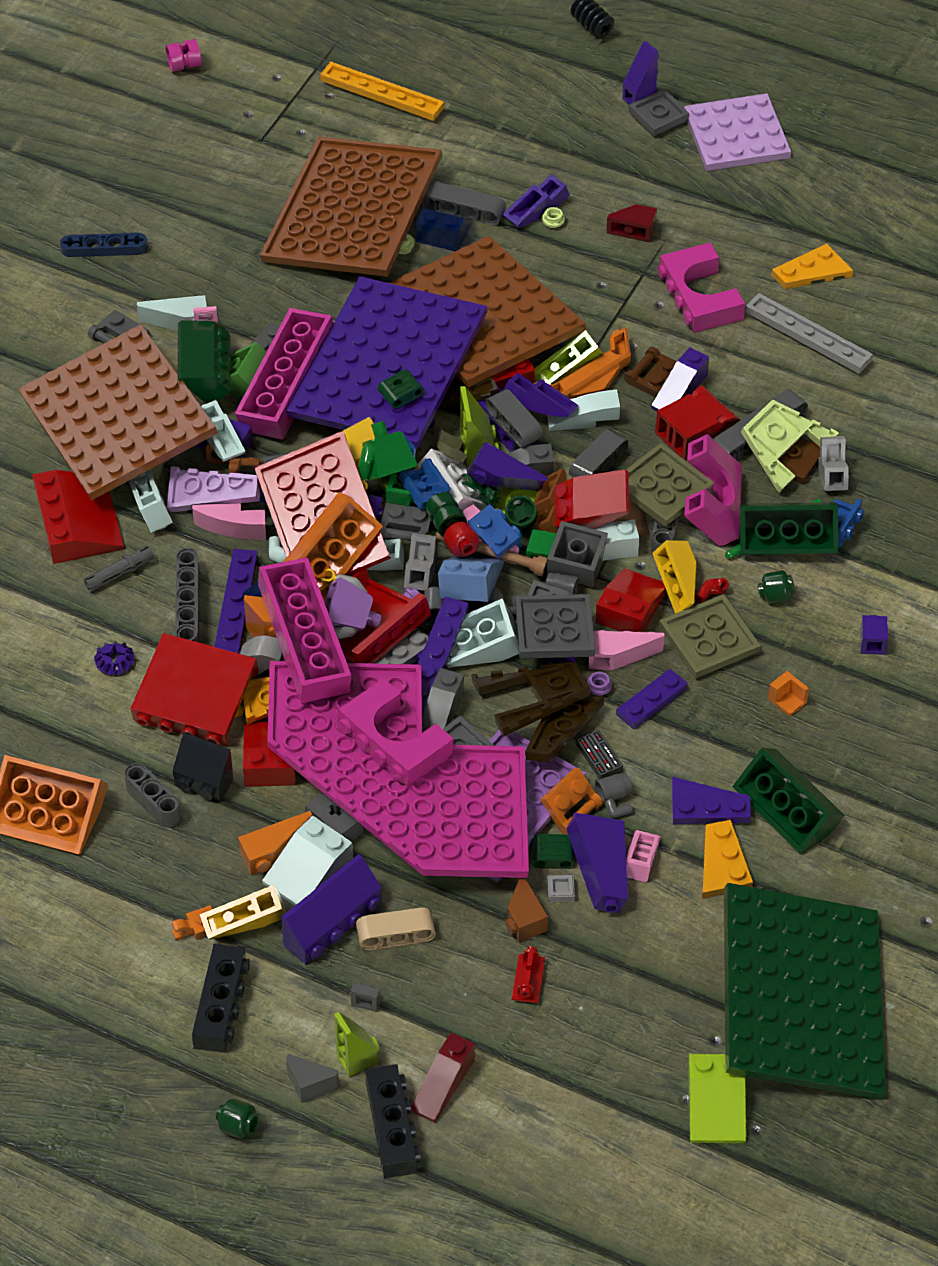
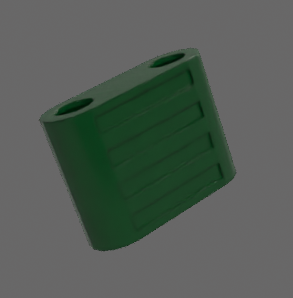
M409 370L400 371L382 381L377 387L379 393L394 409L400 408L420 397L424 392L422 385Z
M568 834L534 835L532 838V866L539 869L571 868L573 866V847Z

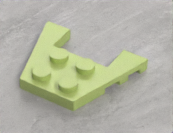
M775 400L769 402L741 431L779 493L795 477L789 469L778 461L786 451L804 434L819 447L820 437H834L839 434L832 428L828 430L820 426V423L815 420L809 421L799 416V412Z

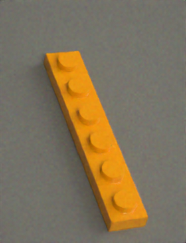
M330 62L320 74L322 82L435 121L444 109V101Z

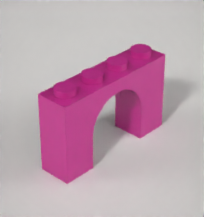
M711 243L660 255V265L657 266L659 277L664 279L668 293L674 297L676 308L681 310L685 324L690 326L693 333L744 320L745 302L737 288L716 294L704 295L692 291L687 286L689 282L695 279L718 274L719 257Z
M707 434L688 443L687 461L714 482V488L712 489L714 496L706 489H703L686 497L685 517L721 547L739 538L742 465Z
M383 678L338 709L337 725L344 734L352 737L361 749H365L370 753L379 765H383L388 769L396 780H400L408 787L452 755L454 738L437 724H434L422 734L409 741L398 742L383 737L376 730V726L400 709L401 693Z

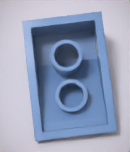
M452 557L444 560L438 572L440 598L444 599L446 596L457 600L488 602L503 568L504 560L479 557Z

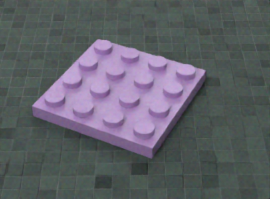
M767 93L684 106L689 112L687 122L706 171L791 157V150Z

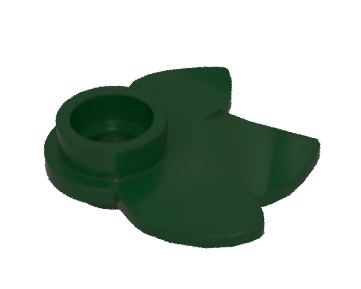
M466 473L461 475V477H466L469 482L463 481L462 484L478 492L480 500L491 506H495L497 502H500L501 498L498 497L499 492L490 486L484 487Z

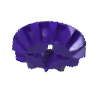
M116 640L113 644L105 642L102 648H97V653L94 656L95 665L102 673L108 675L122 674L128 671L134 663L133 650L125 642L122 644H118ZM116 653L117 657L113 663L111 657L112 654Z

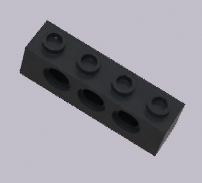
M213 944L192 1032L194 1049L226 1053L227 1044L233 1042L234 1027H232L233 1020H238L240 1005L237 1004L238 997H243L245 981H242L244 974L248 975L250 968V959L246 958L244 947Z
M398 1064L365 1069L366 1088L383 1178L416 1174V1163L421 1162L419 1146H413L412 1138H416L414 1121L409 1122L407 1115L411 1114L409 1097L404 1098L403 1091L407 1090L405 1074H399ZM386 1095H392V1096H394V1097H392V1098H385L384 1096H386ZM390 1119H397L398 1121H397V1122H389L388 1120H390ZM394 1143H402L403 1145H402V1146H394L393 1144H394Z

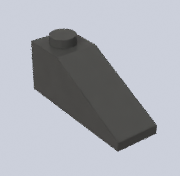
M551 444L527 445L507 453L544 476L553 473L554 461Z
M440 668L431 687L422 715V733L434 724L439 725L443 729L451 723L464 694V674Z

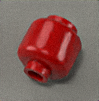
M454 523L444 534L445 544L455 557H469L479 547V537L468 523Z

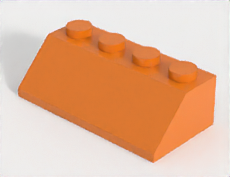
M338 492L283 562L308 557L318 587L323 585L321 578H331L326 576V569H332L336 576L338 574L345 575L383 525L349 495Z

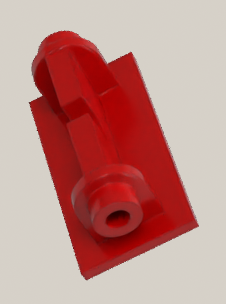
M528 947L523 954L518 956L512 1000L538 1003L545 957L539 956L535 947Z

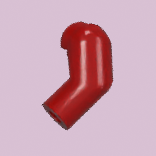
M726 578L708 579L694 598L700 604L706 602L710 595L725 593L729 588V582Z

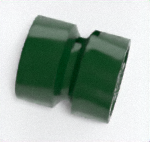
M440 492L432 496L426 503V512L441 537H444L446 530L452 524L457 522L467 523V518L451 493Z
M522 495L511 498L505 507L504 515L507 518L506 522L510 526L515 525L521 533L527 532L532 528L535 521V503L530 498Z

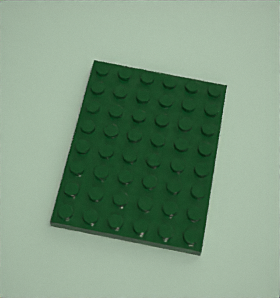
M727 883L724 887L726 1073L882 1100L886 1095L878 910Z

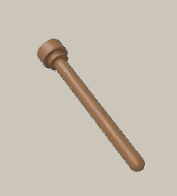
M437 532V539L445 542L444 537H441L440 534ZM479 542L476 552L497 558L486 544ZM508 551L499 558L529 567L533 574L544 577L547 571V558L543 556L529 558Z

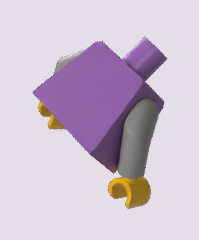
M326 569V576L331 578H321L322 584L329 588L325 606L337 638L352 637L362 631L365 625L377 628L381 615L370 610L373 597L367 593L361 582L351 576L342 574L336 576L332 569Z

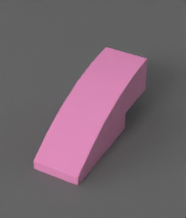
M241 503L192 505L194 524L205 530L239 539L266 540L265 510L241 511Z

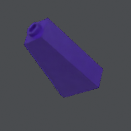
M574 813L567 825V833L593 907L608 913H620L628 900L624 821Z

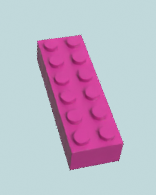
M289 308L235 412L237 421L250 425L253 434L278 439L285 438L294 420L293 417L287 416L286 410L334 324L331 315Z
M308 557L259 567L258 586L300 703L348 694L350 692L351 673Z

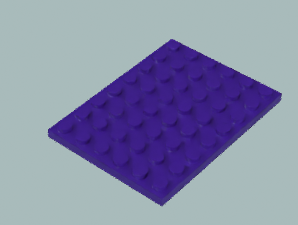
M359 276L286 410L287 416L345 430L370 417L373 423L385 421L388 434L401 431L418 448L488 312L487 306ZM409 370L422 385L424 392L420 397L400 408L394 409L379 393L377 387L382 381L400 371Z

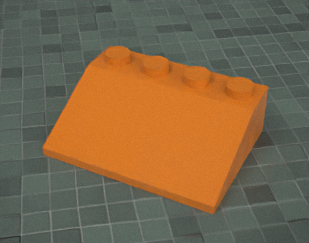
M4 755L0 769V834L81 855L101 811L108 783L97 778Z

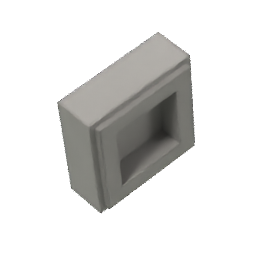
M573 875L547 876L548 902H575Z

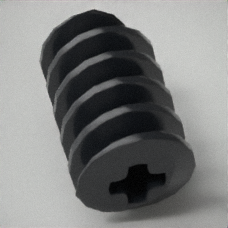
M575 0L570 8L571 16L596 39L604 38L614 26V18L609 16V13L604 11L594 0Z

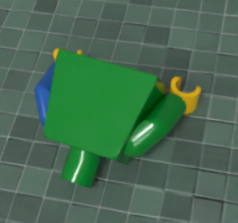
M385 421L371 424L375 439L365 441L362 444L363 448L358 470L366 490L368 488L367 482L364 481L366 479L370 481L403 470L418 469L415 460V445L401 431L388 434Z

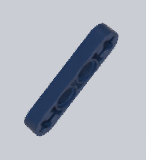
M142 233L67 235L60 240L61 253L66 257L140 255L147 251L148 242L147 237ZM114 242L120 243L117 247L110 246ZM90 243L98 244V246L93 248L88 247L87 245Z

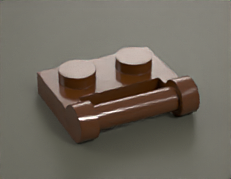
M650 346L646 350L645 356L634 369L629 370L624 375V380L629 385L656 398L677 361L661 354L657 348ZM651 362L656 363L644 379L639 377Z

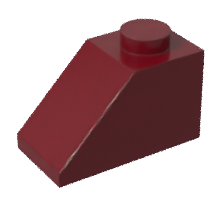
M634 204L608 214L606 233L650 242L656 227L657 208Z

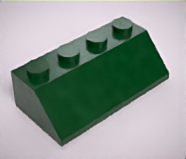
M181 320L178 322V381H183L186 387L206 404L215 400L219 401L231 392L230 334L225 327L219 326L215 321Z
M837 502L739 504L741 555L838 553Z
M762 747L732 786L738 793L749 795L750 805L800 854H803L828 837L845 816L777 749Z

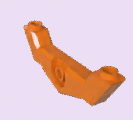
M627 328L617 329L611 334L610 350L557 383L549 385L570 400L583 395L606 391L620 370L630 364L631 353Z

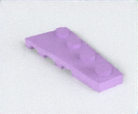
M171 467L167 509L170 512L193 510L192 505L235 504L259 501L261 485L257 475L229 473L227 475L220 474L219 471H210L208 473L199 472L198 469L180 470L179 467Z

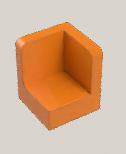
M786 671L769 685L768 700L785 714L792 716L807 704L809 688Z

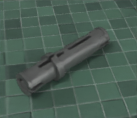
M146 545L130 555L125 554L117 562L83 578L84 584L89 592H93L125 573H133L139 566L153 560V552Z

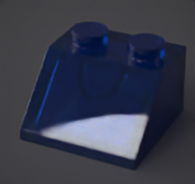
M423 208L416 222V242L451 251L460 250L471 227L472 219Z

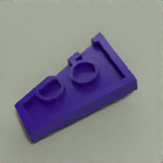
M672 777L673 825L711 824L731 820L732 823H751L749 795Z

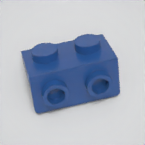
M430 458L424 460L421 469L400 471L398 477L405 489L411 492V498L420 510L425 509L426 503L435 494L440 492L450 493L451 491L449 484Z
M837 499L834 500L838 504L839 547H842L846 539H851L855 524L860 523L864 516V510L862 509L863 500L857 499L854 505Z
M490 504L467 521L478 537L498 559L515 545L519 549L523 546L520 539L522 534L515 525L510 526L506 522L507 518L500 509L495 510Z

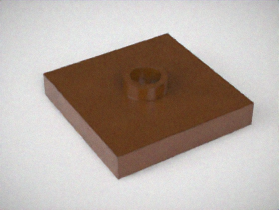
M800 438L778 461L795 475L793 480L804 484L819 462L820 447L813 442Z

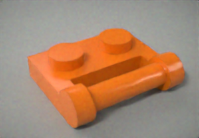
M573 768L540 799L563 834H568L567 825L573 817L572 815L567 820L564 815L583 797L587 802L575 813L588 815L591 811L597 810L603 805L602 798L594 792L580 768Z

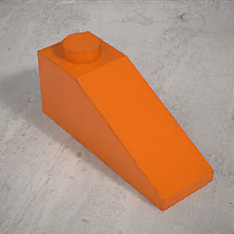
M311 811L238 837L239 852L251 875L266 872L273 866L295 832L312 817Z

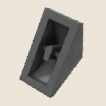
M287 1054V1073L301 1103L338 1089V1070Z

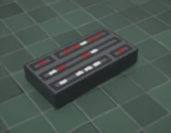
M599 730L576 739L577 747L599 779L623 771V765Z

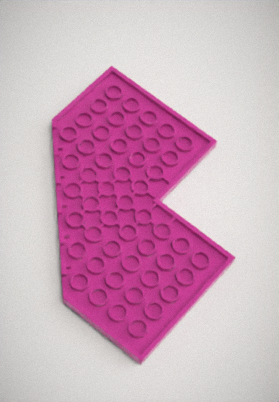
M270 661L267 745L269 749L423 876L528 878L524 746L453 745V753L450 757L407 787L400 780H396L383 765H379L370 753L365 749H361L352 737L344 734L337 725L338 709L384 678L401 693L400 709L376 726V730L383 737L392 741L403 742L416 738L422 734L421 665L347 663L351 673L350 692L348 694L300 703L286 661Z

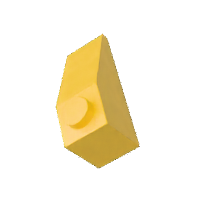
M666 540L652 554L676 614L690 608L694 604L696 560L688 541Z
M272 885L200 914L207 937L211 940L268 926L280 921L281 917L287 912L280 893Z

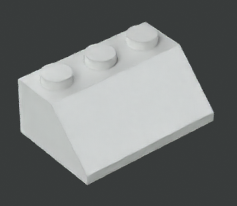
M431 449L417 464V468L421 469L425 459L430 458L449 484L451 488L450 493L454 496L462 511L473 504L480 511L489 505L478 498V492L462 484L463 481L469 482L466 477H461L462 474H467L468 468L464 462L461 463L442 452Z

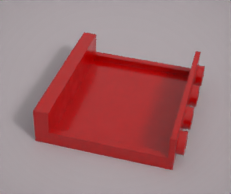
M363 569L352 577L357 578L367 590V593L373 597L370 610L381 615L380 623L377 628L365 625V628L354 636L338 639L347 663L374 664L431 615V611L425 595L418 593L413 599H410L371 580L367 569Z
M163 633L130 708L133 720L142 726H155L167 733L176 732L182 735L186 733L214 744L228 747V732L250 679H256L259 672L257 659Z

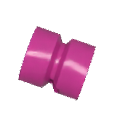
M196 39L183 41L182 45L172 43L165 46L171 72L184 70L185 66L188 68L201 66V55Z

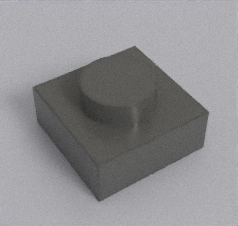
M354 983L351 989V1006L377 1012L380 1005V989L369 984Z

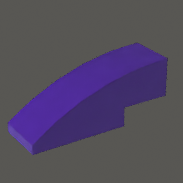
M551 174L538 187L533 184L503 213V216L517 228L528 225L541 218L548 208L557 207L570 196L567 186Z
M519 373L513 376L503 389V391L506 389L510 390L526 409L540 414L569 417L579 406L542 379L533 384Z

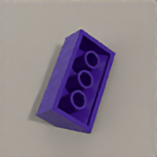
M361 855L355 856L281 917L284 947L305 965L312 959L320 957L324 949L330 944L338 942L348 929L356 927V921L359 918L367 915L370 911H375L382 902L381 886Z

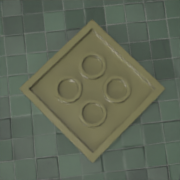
M662 443L658 444L626 469L629 471V500L665 527L685 512L686 497L703 489L710 492L714 488L712 480Z
M724 594L659 620L660 629L695 679L760 652V644Z

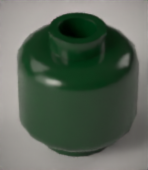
M783 570L764 574L762 576V583L758 584L760 598L765 597L769 604L787 602L791 599L792 594H795L792 575H787Z
M230 1099L224 1105L219 1106L216 1112V1120L222 1133L243 1139L255 1132L259 1122V1115L256 1114V1109L253 1105L237 1099Z

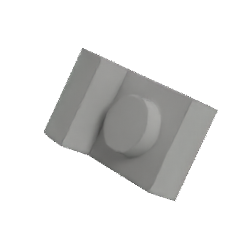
M844 436L820 437L819 475L824 491L848 490L849 467L845 462L846 439Z
M412 534L410 556L405 570L404 588H415L424 591L430 588L436 563L437 536Z
M257 636L243 644L240 652L242 655L257 659L259 668L257 676L267 669L270 670V661H285L278 639L271 636Z

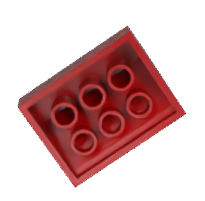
M52 470L32 474L53 564L124 550L109 491L91 500L71 471Z

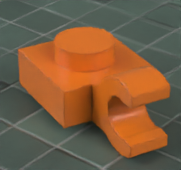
M211 905L186 913V920L178 919L173 921L171 924L174 928L172 933L175 940L183 939L191 934L194 935L196 940L207 936L200 914L213 910Z

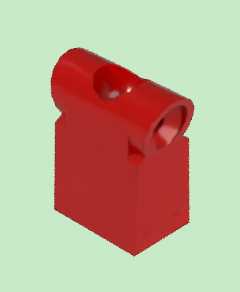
M700 385L692 395L688 394L657 410L655 434L678 456L687 460L688 443L707 434L714 439L741 420L724 404L719 402L709 390Z

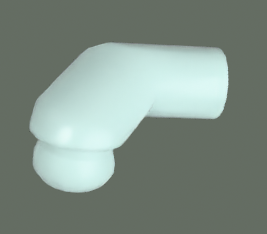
M272 536L269 538V558L274 562L281 563L285 560L286 555L281 547L280 538Z

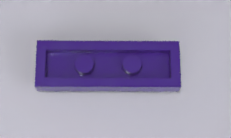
M668 669L616 709V716L634 730L687 689L688 683L674 671Z

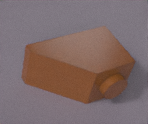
M520 878L507 908V920H505L510 935L514 934L519 943L546 932L548 926V916L525 878Z

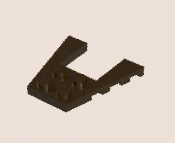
M573 660L542 664V669L529 670L528 667L517 668L518 672L503 674L502 670L491 671V676L478 677L477 673L471 674L472 683L480 696L525 682L529 684L539 702L494 715L496 725L502 735L506 736L591 695L588 683Z

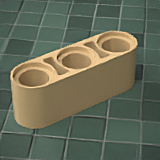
M414 908L367 915L356 921L359 944L361 949L366 951L425 943L433 940L436 936L432 913L428 908Z

